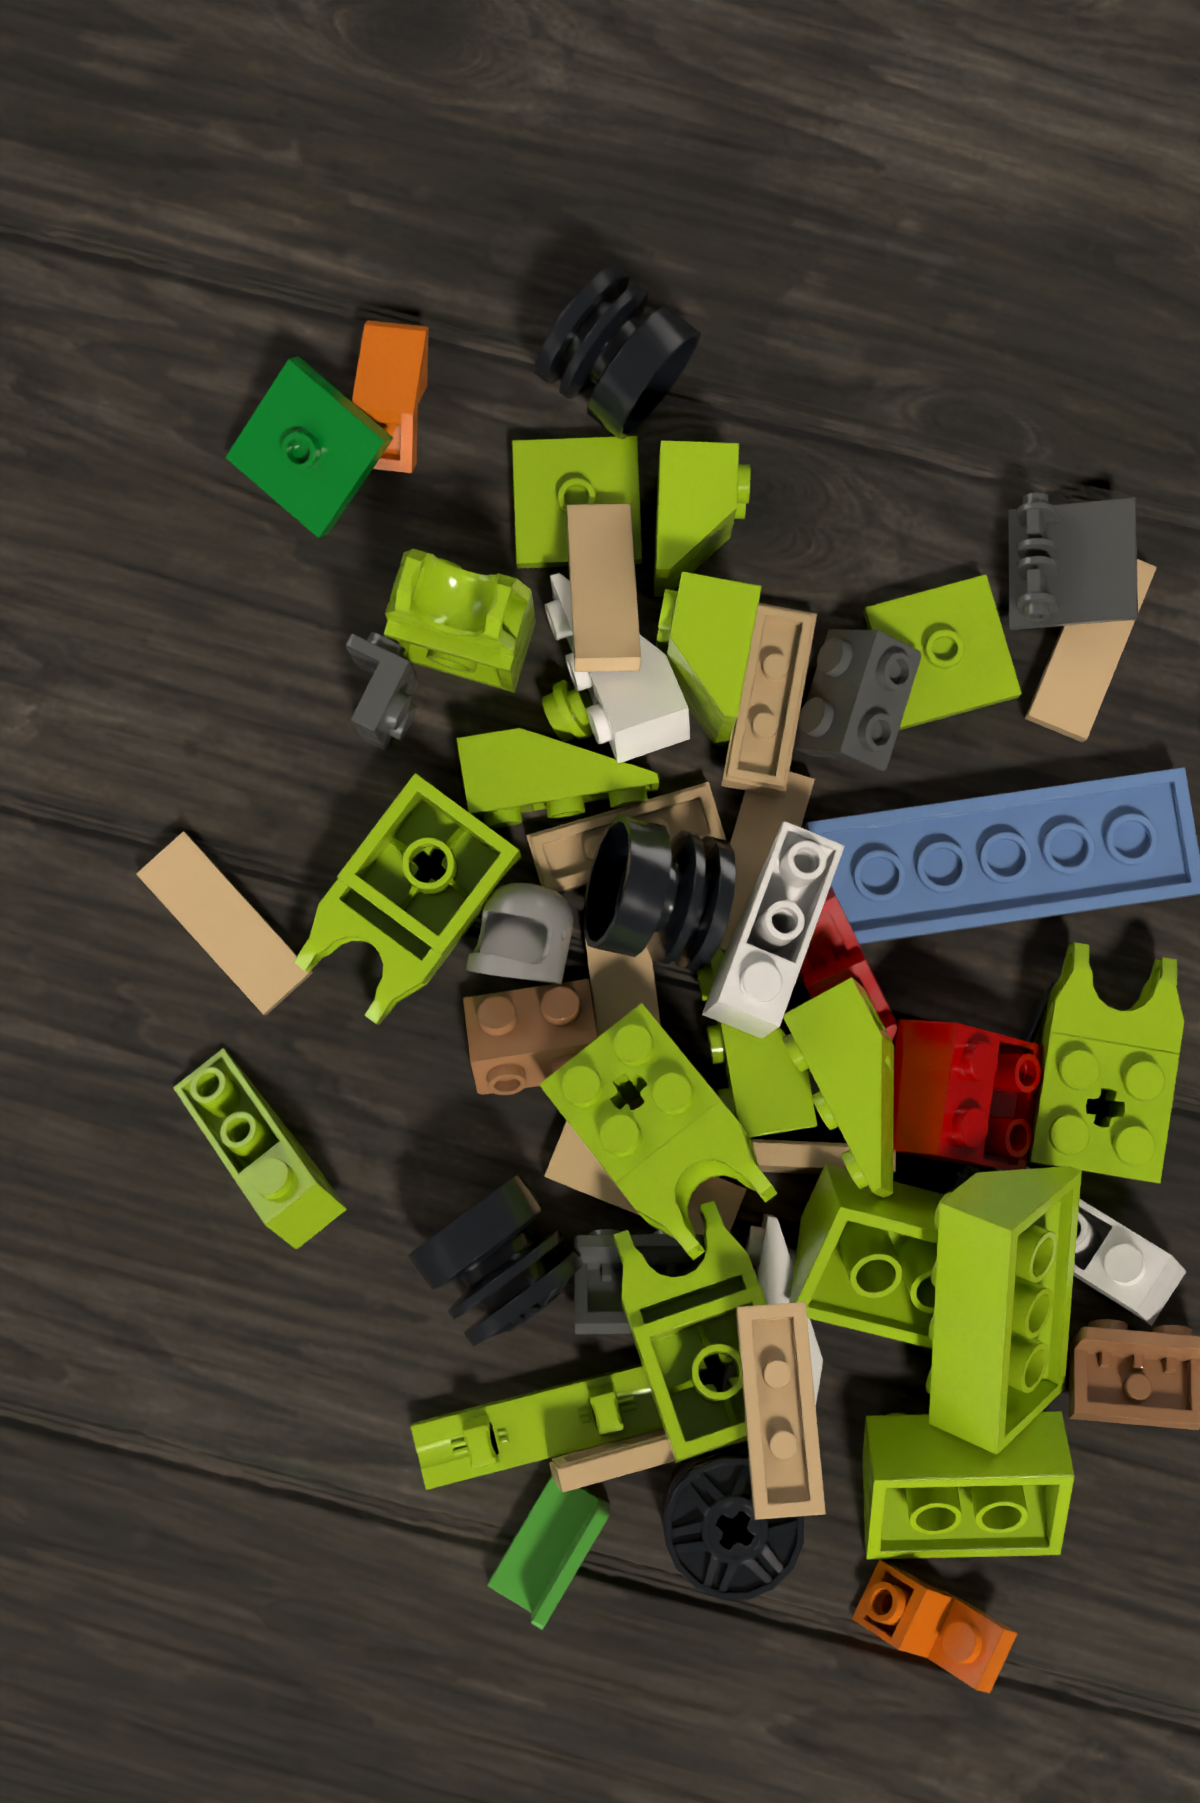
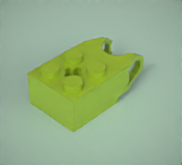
M417 549L404 552L400 563L401 566L393 585L390 602H388L385 612L388 620L384 631L385 637L404 647L406 651L403 656L409 659L411 663L515 693L536 623L531 589L517 578L499 573L497 575H482L469 572L453 562L437 558L434 554Z
M415 773L338 874V879L318 904L310 937L294 963L310 973L322 958L332 954L343 944L361 941L373 945L380 954L383 963V974L376 990L375 1000L365 1013V1016L375 1024L380 1025L398 1002L429 983L483 911L490 894L504 883L521 860L520 850ZM436 853L444 855L445 857L441 865L446 871L445 874L437 881L432 877L428 883L419 881L422 871L416 865L417 861L425 854L431 860Z
M1076 942L1068 945L1062 973L1052 988L1041 1020L1040 1032L1036 1036L1035 1044L1044 1047L1041 1061V1077L1037 1088L1031 1130L1032 1139L1028 1150L1027 1162L1056 1167L1071 1166L1085 1172L1161 1183L1184 1028V1018L1176 988V959L1164 957L1162 959H1155L1150 978L1144 985L1139 999L1131 1008L1119 1011L1108 1007L1099 999L1093 987V973L1089 964V945ZM1102 1093L1105 1096L1104 1101H1108L1109 1111L1107 1116L1101 1117L1099 1125H1095L1096 1114H1087L1086 1103L1088 1099L1099 1098Z
M643 1003L634 1008L539 1084L636 1211L649 1225L676 1239L693 1260L705 1252L696 1239L695 1229L689 1219L688 1212L691 1195L700 1183L711 1177L727 1176L737 1179L747 1188L756 1191L765 1203L777 1194L772 1184L760 1170L753 1143L742 1125ZM641 1096L645 1102L637 1109L632 1110L629 1106L630 1103Z
M714 1200L700 1205L701 1209H699L705 1229L704 1260L696 1270L685 1276L669 1277L657 1273L634 1247L628 1230L614 1234V1241L623 1266L622 1307L675 1463L747 1438L736 1308L768 1305L762 1287L758 1283L749 1254L725 1228ZM716 1357L720 1366L732 1365L736 1377L730 1378L727 1381L730 1390L717 1392L713 1384L703 1385L699 1373L706 1372L707 1370L705 1360Z

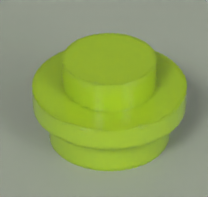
M561 680L554 684L553 692L542 698V704L547 719L557 736L563 742H567L575 737L580 741L591 737L593 731L586 708L594 704L586 690L577 692L566 680Z

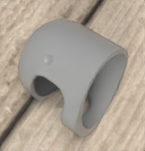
M509 883L498 887L486 900L478 943L473 953H469L466 970L542 983L562 984L573 930L574 918L570 904L561 894L536 884Z

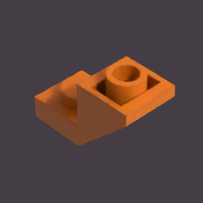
M367 320L364 324L352 403L393 437V440L373 469L412 473L417 464L418 404L427 388L429 327Z
M879 1560L852 1617V1620L898 1650L928 1658L975 1690L989 1694L1018 1634L970 1603L882 1560Z

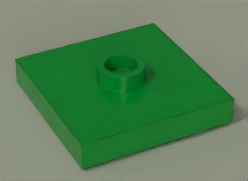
M298 356L288 359L225 458L316 537L321 538L330 533L393 440V437Z

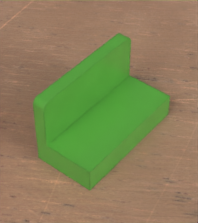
M551 1474L490 1577L487 1586L532 1613L531 1624L543 1630L610 1515V1502L586 1487L562 1492L554 1485Z

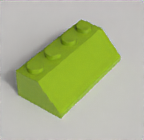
M1071 1166L975 1173L953 1192L945 1194L935 1212L934 1226L938 1230L937 1259L931 1274V1281L933 1286H935L934 1315L929 1326V1338L933 1341L932 1367L926 1382V1391L930 1394L929 1424L996 1455L1065 1389L1082 1170Z

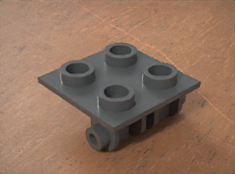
M1035 492L1024 495L1023 504L1017 509L1008 510L1010 630L1138 620L1135 497L1052 505L1048 502L1047 494Z

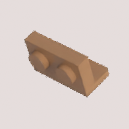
M589 979L463 998L470 1062L478 1094L511 1095L520 1092L524 1088L539 1086L541 1082L598 1038Z
M1100 1319L1089 1322L1088 1327H1082L1069 1342V1419L1199 1430L1200 1336H1193L1191 1328L1180 1325H1162L1153 1328V1332L1128 1330V1324L1119 1320Z

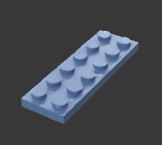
M1185 767L807 822L805 825L806 830L845 846L830 887H833L860 945L1200 895V854Z

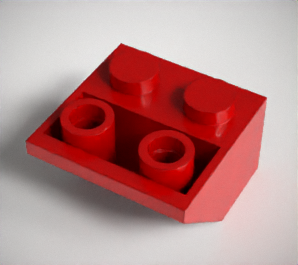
M899 1019L894 1050L893 1151L927 1159L1000 1171L1026 1169L1028 1150L1032 1139L1031 1130L1037 1088L1041 1077V1061L1044 1046L961 1023Z

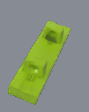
M642 1364L414 1422L410 1426L426 1490L663 1429ZM490 1423H492L499 1454H495L491 1444Z

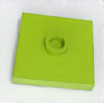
M627 436L625 439L593 437L512 440L517 569L569 567L567 505L630 504L634 563L642 564L637 436Z
M986 574L865 607L863 613L868 630H878L917 649L921 653L920 663L899 730L1015 699L1022 694Z

